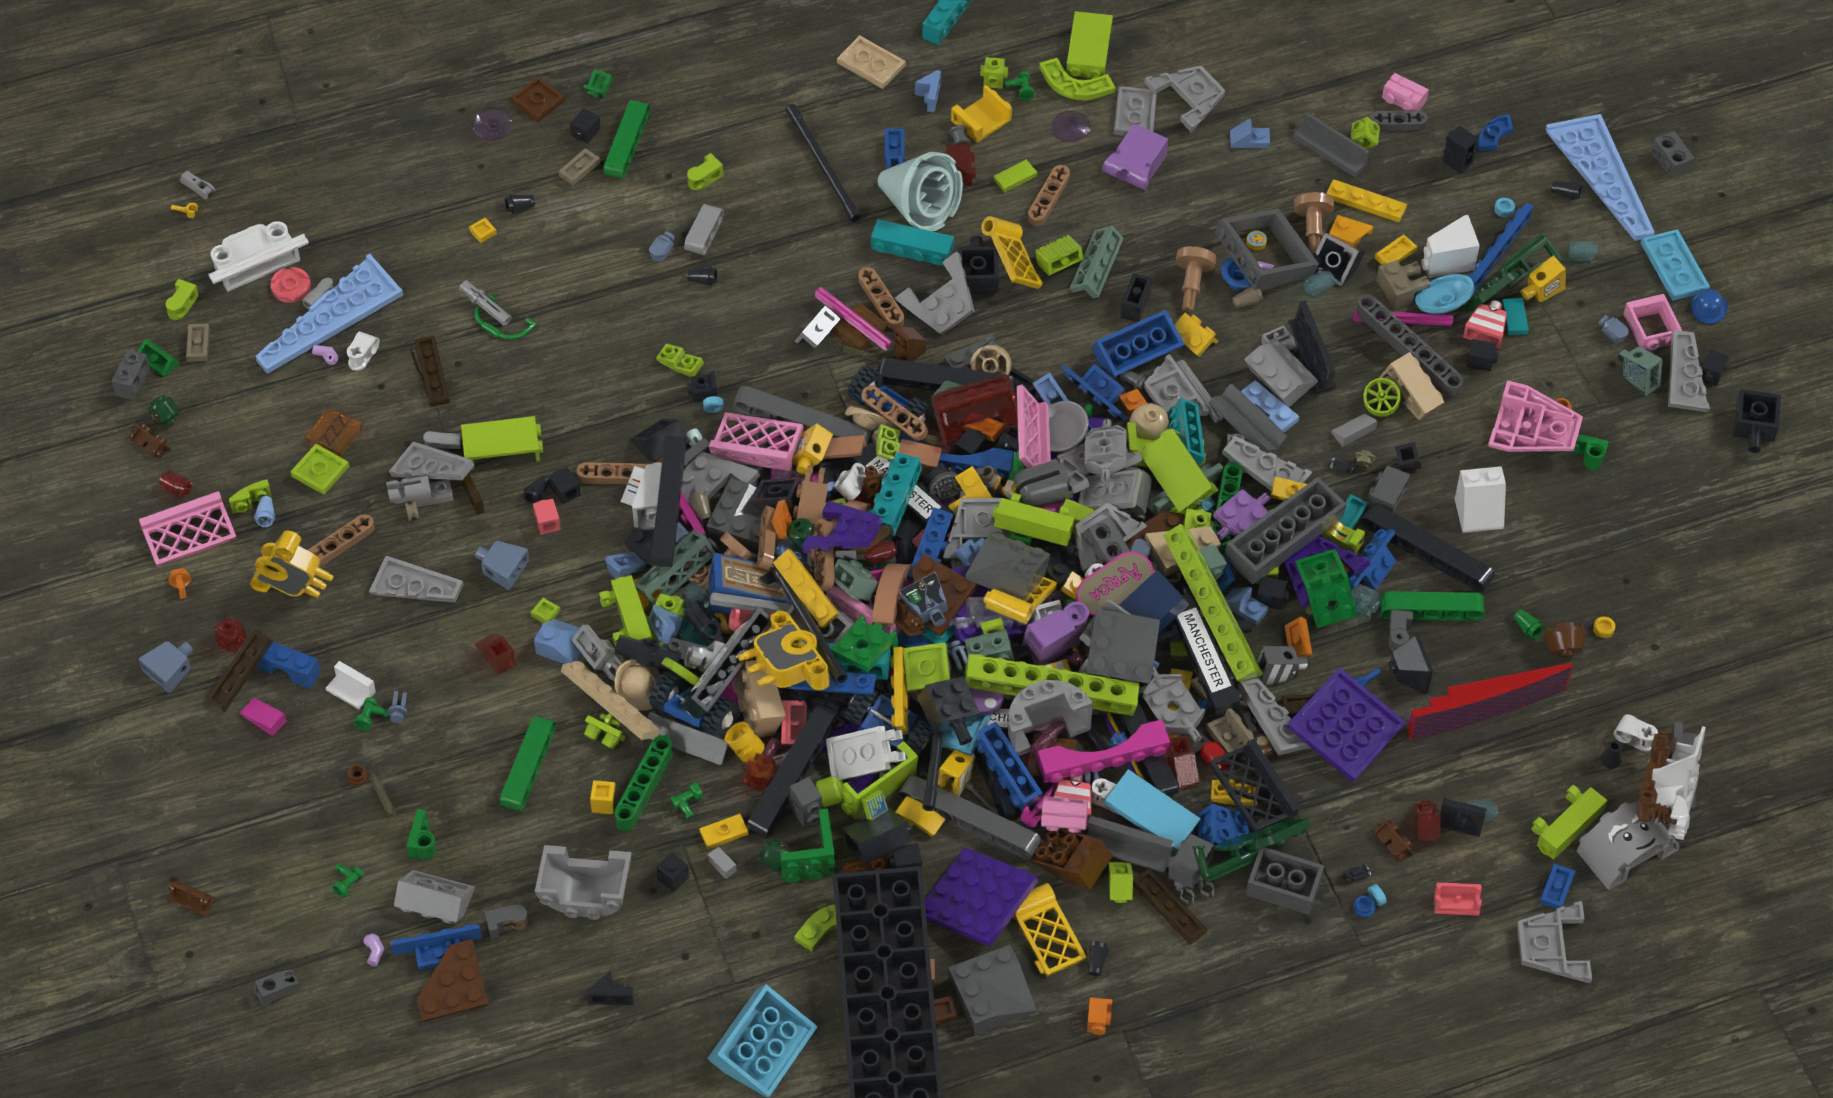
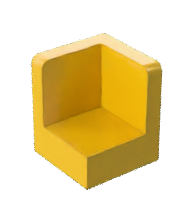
M593 780L590 797L592 813H614L615 782Z

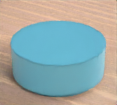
M1500 198L1495 203V213L1500 217H1510L1514 213L1515 203L1509 198Z
M713 396L703 400V409L708 413H717L724 408L723 399Z
M1377 884L1368 887V894L1376 906L1380 907L1387 903L1383 891Z

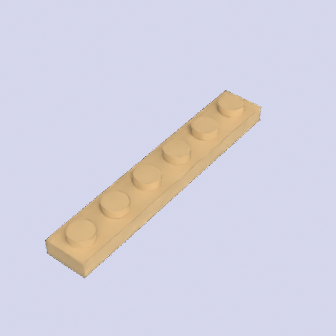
M574 661L563 664L561 672L637 737L641 740L658 737L660 729L651 720L642 715L637 708L630 705L624 697L618 695L611 686L604 683L595 673L585 667L582 662Z

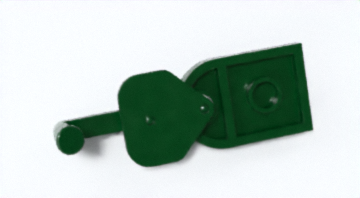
M1540 234L1504 261L1500 271V278L1497 276L1484 284L1461 307L1467 313L1485 302L1506 285L1509 288L1531 273L1543 262L1539 261L1530 267L1525 260L1542 247L1546 249L1551 257L1554 255L1559 262H1563L1564 259L1561 258L1550 239L1546 235ZM1517 265H1519L1521 268L1518 271L1515 270V267Z
M1286 819L1259 832L1227 839L1214 845L1213 848L1214 851H1230L1231 857L1208 867L1204 854L1205 846H1192L1201 877L1204 881L1209 882L1244 867L1257 858L1260 848L1272 844H1283L1287 842L1286 838L1290 836H1301L1304 834V830L1310 828L1311 825L1309 819ZM1243 848V850H1246L1241 854L1239 853V849Z

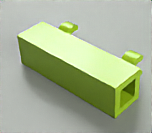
M1017 493L1012 494L1011 500L1001 498L999 506H994L992 517L995 518L994 527L1063 546L1068 545L1074 524V517L1068 515L1069 507L1061 506L1059 513L1020 503L1021 495Z
M632 575L611 580L612 591H603L599 595L602 607H608L616 603L625 632L613 633L615 647L620 634L641 641L643 639L652 640Z
M1572 785L1567 790L1568 794L1565 798L1573 804L1550 826L1540 817L1533 822L1534 826L1531 829L1534 833L1540 835L1537 847H1539L1543 854L1555 859L1605 811L1608 800L1590 787L1582 794L1576 786Z

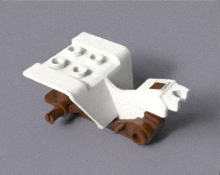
M1703 726L1701 733L1695 737L1693 745L1676 743L1677 738L1673 737L1672 743L1669 746L1668 732L1661 731L1659 740L1658 734L1655 733L1648 766L1638 796L1636 811L1638 819L1642 822H1649L1651 819L1655 821L1658 817V823L1662 819L1664 825L1666 822H1671L1668 834L1675 836L1674 838L1683 840L1689 828V811L1697 787L1700 766L1698 761H1700L1701 747L1706 728Z

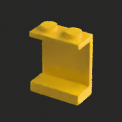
M987 85L983 87V97L963 110L959 105L951 108V121L956 126H965L967 128L966 135L975 143L980 142L1012 119L1011 105L1000 98L997 92L991 90Z

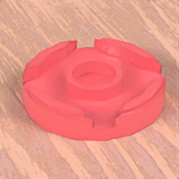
M290 267L291 269L286 270L284 268L276 272L270 283L273 296L285 303L297 302L307 296L311 288V282L308 274L303 269Z

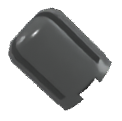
M1060 458L1020 470L1016 474L1015 488L1017 494L1021 495L1020 500L1023 504L1039 508L1073 497V490L1068 491V479L1070 478L1064 463H1060Z

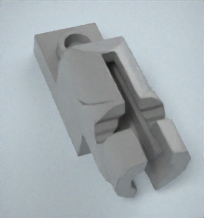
M428 475L411 479L405 478L401 482L397 480L386 482L390 503L399 504L410 501L412 503L415 501L417 507L453 501L450 480L429 483Z
M583 624L572 638V642L594 669L603 670L609 679L614 681L617 668L625 662V659L622 655L615 653V648L610 641L600 640L589 625Z
M714 641L706 648L692 645L686 651L684 666L692 669L698 666L699 671L705 672L725 644Z

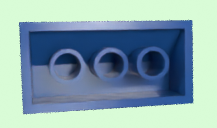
M1164 310L1097 340L1091 350L1100 366L1113 377H1116L1176 350L1185 344L1169 314Z

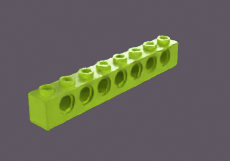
M1180 524L1164 533L1163 537L1237 681H1246L1262 675L1263 672L1189 528Z
M969 654L966 663L964 679L968 688L1017 696L1024 688L1031 684L1046 680H1058L1070 683L1081 689L1093 703L1092 709L1133 716L1138 703L1139 683L1130 680H1117L1108 676L1100 677L1084 672H1071L1067 669L1031 665L1021 661L1014 662L1003 658H990L981 654Z

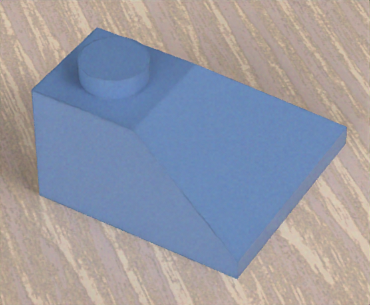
M556 619L543 623L534 639L536 654L563 664L578 661L582 653L572 642V638L580 628Z

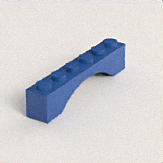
M900 433L898 443H901L902 439L921 443L907 436V434ZM992 448L972 455H950L941 452L938 465L943 463L948 467L952 466L958 475L972 466L974 469L992 466L997 470L998 476L1002 477L1000 482H1007L1014 451Z

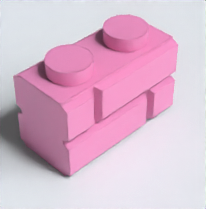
M1394 73L1383 88L1382 98L1389 104L1401 107L1404 111H1419L1427 101L1429 89Z
M1045 796L1043 799L1041 826H1046V829L1050 831L1068 828L1069 832L1079 833L1081 830H1085L1087 826L1088 800Z

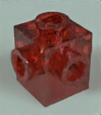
M225 616L221 623H217L214 628L217 646L235 654L247 638L243 623L235 618L231 619Z
M756 752L752 760L748 759L743 771L747 773L743 784L763 792L767 783H771L776 774V771L773 770L776 761Z

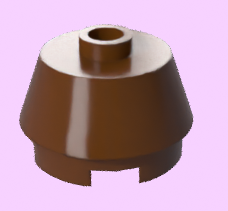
M1573 622L1555 624V629L1550 630V627L1544 629L1545 636L1543 638L1552 655L1571 657L1583 650L1586 632L1583 629L1582 623L1578 624V626H1574Z

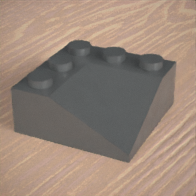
M730 478L707 524V538L725 545L720 538L727 531L748 551L758 555L760 522L763 512L751 504V499L757 490L756 487Z
M992 532L981 546L965 579L990 589L999 590L1024 601L1045 576L1050 554L1040 548L1025 545L1022 541L1006 538L1003 534Z
M1096 609L1085 672L1150 684L1160 620Z
M1011 945L948 967V981L974 1036L1037 1013L1021 966Z

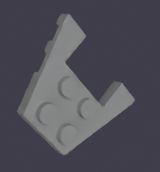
M1202 66L1178 70V73L1170 75L1163 73L1160 77L1155 78L1149 76L1144 81L1154 94L1171 86L1191 106L1192 110L1181 115L1180 121L1190 132L1200 124L1225 95L1224 88Z
M957 251L942 262L950 273L952 280L920 303L911 288H907L895 297L896 301L942 335L975 312L969 287H967L965 271L961 263V255Z
M1084 442L1057 455L1060 458V463L1063 462L1070 478L1068 479L1069 487L1073 490V494L1089 487L1088 479L1085 478L1090 473L1086 472L1084 464ZM1126 449L1127 467L1125 468L1142 461L1141 454L1139 452L1131 454Z
M702 451L684 469L681 491L688 502V497L698 491H703L709 500L731 477L752 484L760 474L755 469ZM708 522L701 524L704 531L707 529Z
M1001 498L961 499L943 555V561H960L955 551L962 545V540H979L981 537L986 540L992 532H1002L1010 538L1011 531L994 527L995 518L992 517L994 506H999Z
M1582 901L1566 908L1564 906L1557 908L1556 911L1551 913H1541L1518 921L1517 932L1521 965L1591 983L1590 961L1566 960L1562 924L1584 922Z

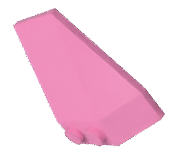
M1507 380L1488 447L1508 452L1574 451L1583 416L1528 385Z

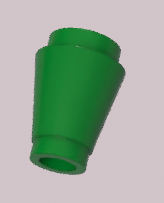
M1519 610L1514 615V619L1528 638L1536 639L1542 635L1544 631L1542 621L1524 610Z

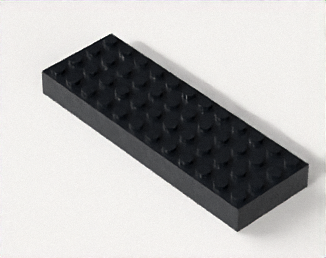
M922 866L833 874L850 1098H943Z

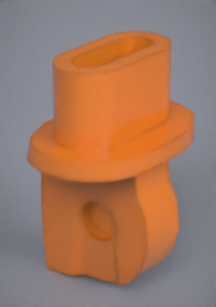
M185 568L172 570L168 579L169 584L178 588L180 599L187 598L185 586L191 581L190 574Z

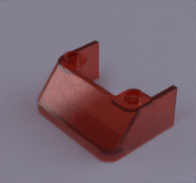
M997 375L935 394L932 398V405L946 454L951 455L948 444L955 443L961 438V426L999 415L1002 423L1006 426L1018 424L1017 399L1011 379L1007 375Z

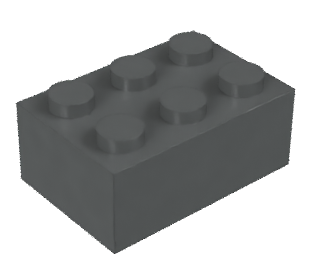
M1266 847L1260 848L1248 881L1246 896L1310 915L1323 877L1324 865Z

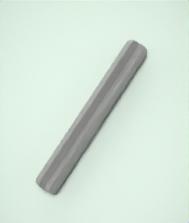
M1184 360L1177 361L1176 364L1209 408L1211 419L1215 423L1223 421V416L1209 404V401L1212 399L1187 363Z
M715 592L710 596L711 605L754 611L760 607L763 611L770 614L778 611L787 612L792 606L789 603Z

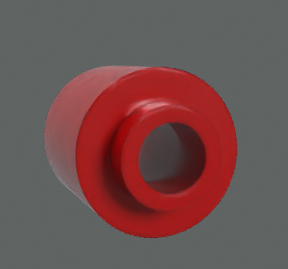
M1209 741L1201 747L1200 756L1208 764L1210 760L1222 756L1226 752L1216 741ZM1224 763L1217 764L1222 771L1230 767V765Z

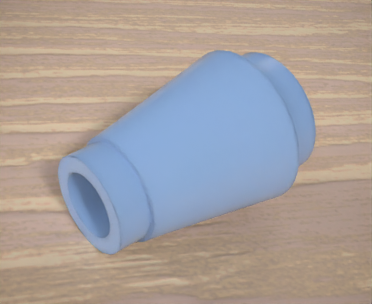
M268 496L260 498L254 516L256 523L261 527H269L275 521L272 498Z

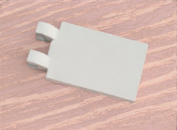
M878 726L826 739L831 776H835L838 780L841 779L843 781L890 770V763L905 761V752H891L889 742L903 739L902 730L885 731L884 726Z

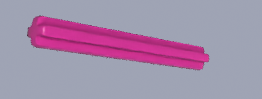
M819 287L815 291L817 299L882 349L888 350L892 346V340L824 288Z
M1355 310L1353 312V320L1355 322H1364ZM1392 312L1404 324L1445 326L1453 324V316L1451 314Z

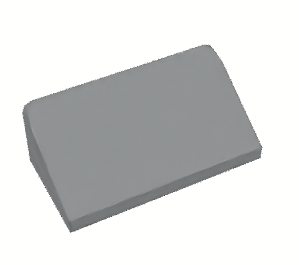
M1363 414L1332 430L1331 433L1341 446L1344 447L1376 430L1377 421Z

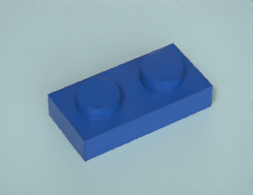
M1554 863L1540 904L1554 909L1563 907L1575 871Z

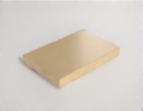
M860 35L837 58L839 65L882 89L906 66L905 60Z

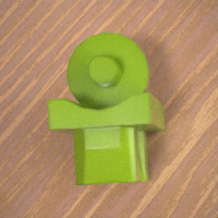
M601 713L600 719L604 720V723L588 715L585 720L588 723L584 733L586 737L596 741L602 731L606 733L602 744L612 750L619 740L624 742L626 736L621 731L612 727L613 725L616 727L621 725V722L616 720L612 714L606 715Z

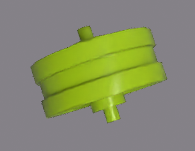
M1377 378L1369 382L1365 387L1363 394L1364 405L1372 415L1386 417L1393 414L1399 407L1400 390L1390 379ZM1381 384L1390 385L1385 391L1381 388ZM1378 385L1379 391L1376 393L1370 390V388ZM1392 388H1394L1397 396H1390L1387 394L1390 392ZM1367 393L1377 398L1367 402ZM1387 400H1397L1393 407L1387 402ZM1377 402V410H1374L1369 406ZM1384 404L1389 409L1387 411H1380L1381 406Z

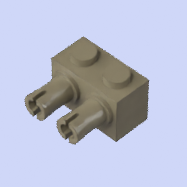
M1395 260L1379 266L1377 282L1394 310L1411 305L1414 294L1417 291L1430 288L1427 276L1412 281L1408 279L1409 276L1421 273V267L1417 261L1401 266Z

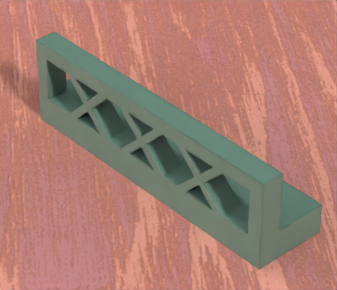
M1112 225L1094 230L1083 260H1081L1069 288L1072 293L1085 290L1093 299L1099 297L1124 239Z
M1208 463L1200 468L1211 483L1216 485L1221 482L1223 467L1220 463L1213 467ZM1163 491L1148 501L1146 511L1152 517H1155L1163 511L1171 510L1175 505L1167 493Z
M693 530L675 546L673 567L653 566L635 583L636 590L645 595L653 607L658 599L657 597L654 600L651 594L654 591L661 589V594L670 596L708 562L716 552L704 535ZM705 546L708 552L704 556L698 557L699 551ZM687 561H691L690 568L687 571H683L684 564ZM672 575H676L675 582L672 585H668L669 578Z

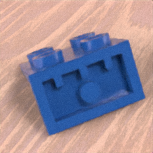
M1211 804L1196 815L1200 818L1197 824L1198 837L1214 845L1230 838L1249 834L1248 824L1240 812ZM1243 848L1239 849V852L1241 853L1246 851L1243 850Z

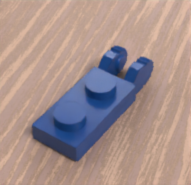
M885 129L886 169L892 167L891 163L901 164L905 162L904 129Z

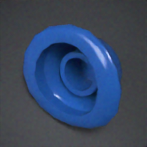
M1228 258L1223 262L1221 273L1230 288L1242 291L1252 286L1233 258Z
M1712 289L1704 290L1700 294L1695 295L1691 302V311L1694 317L1706 324H1714L1722 320L1728 309L1727 301L1724 297Z

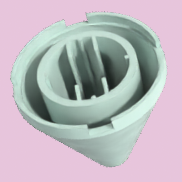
M929 152L882 171L878 177L879 187L909 224L915 228L928 231L939 230L945 226L943 222L948 217L954 216L960 204L963 189L961 171H957L954 165L956 161L949 155L940 152Z

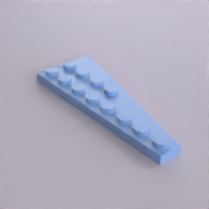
M1601 114L1547 124L1545 129L1547 134L1634 241L1653 236L1654 230Z
M368 254L359 266L353 267V271L347 277L343 276L339 280V284L331 291L328 290L311 305L309 311L304 316H299L293 326L289 329L286 328L282 332V336L269 343L258 353L256 361L268 374L312 349L314 345H319L402 297L403 291L372 255Z

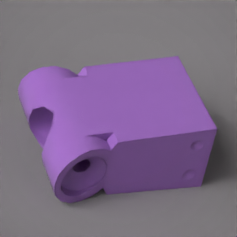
M1133 124L1116 152L1111 154L1104 162L1102 172L1146 191L1149 180L1167 156L1168 138Z
M1072 602L1064 610H1057L1027 625L1022 646L1029 649L1035 665H1047L1068 652L1069 648H1075L1080 644L1081 640L1079 637L1085 629L1089 616L1087 606L1081 602Z

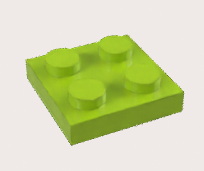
M315 444L290 473L291 477L325 495L350 466L348 461Z
M945 642L903 648L908 692L920 691L927 684L950 679L947 644Z

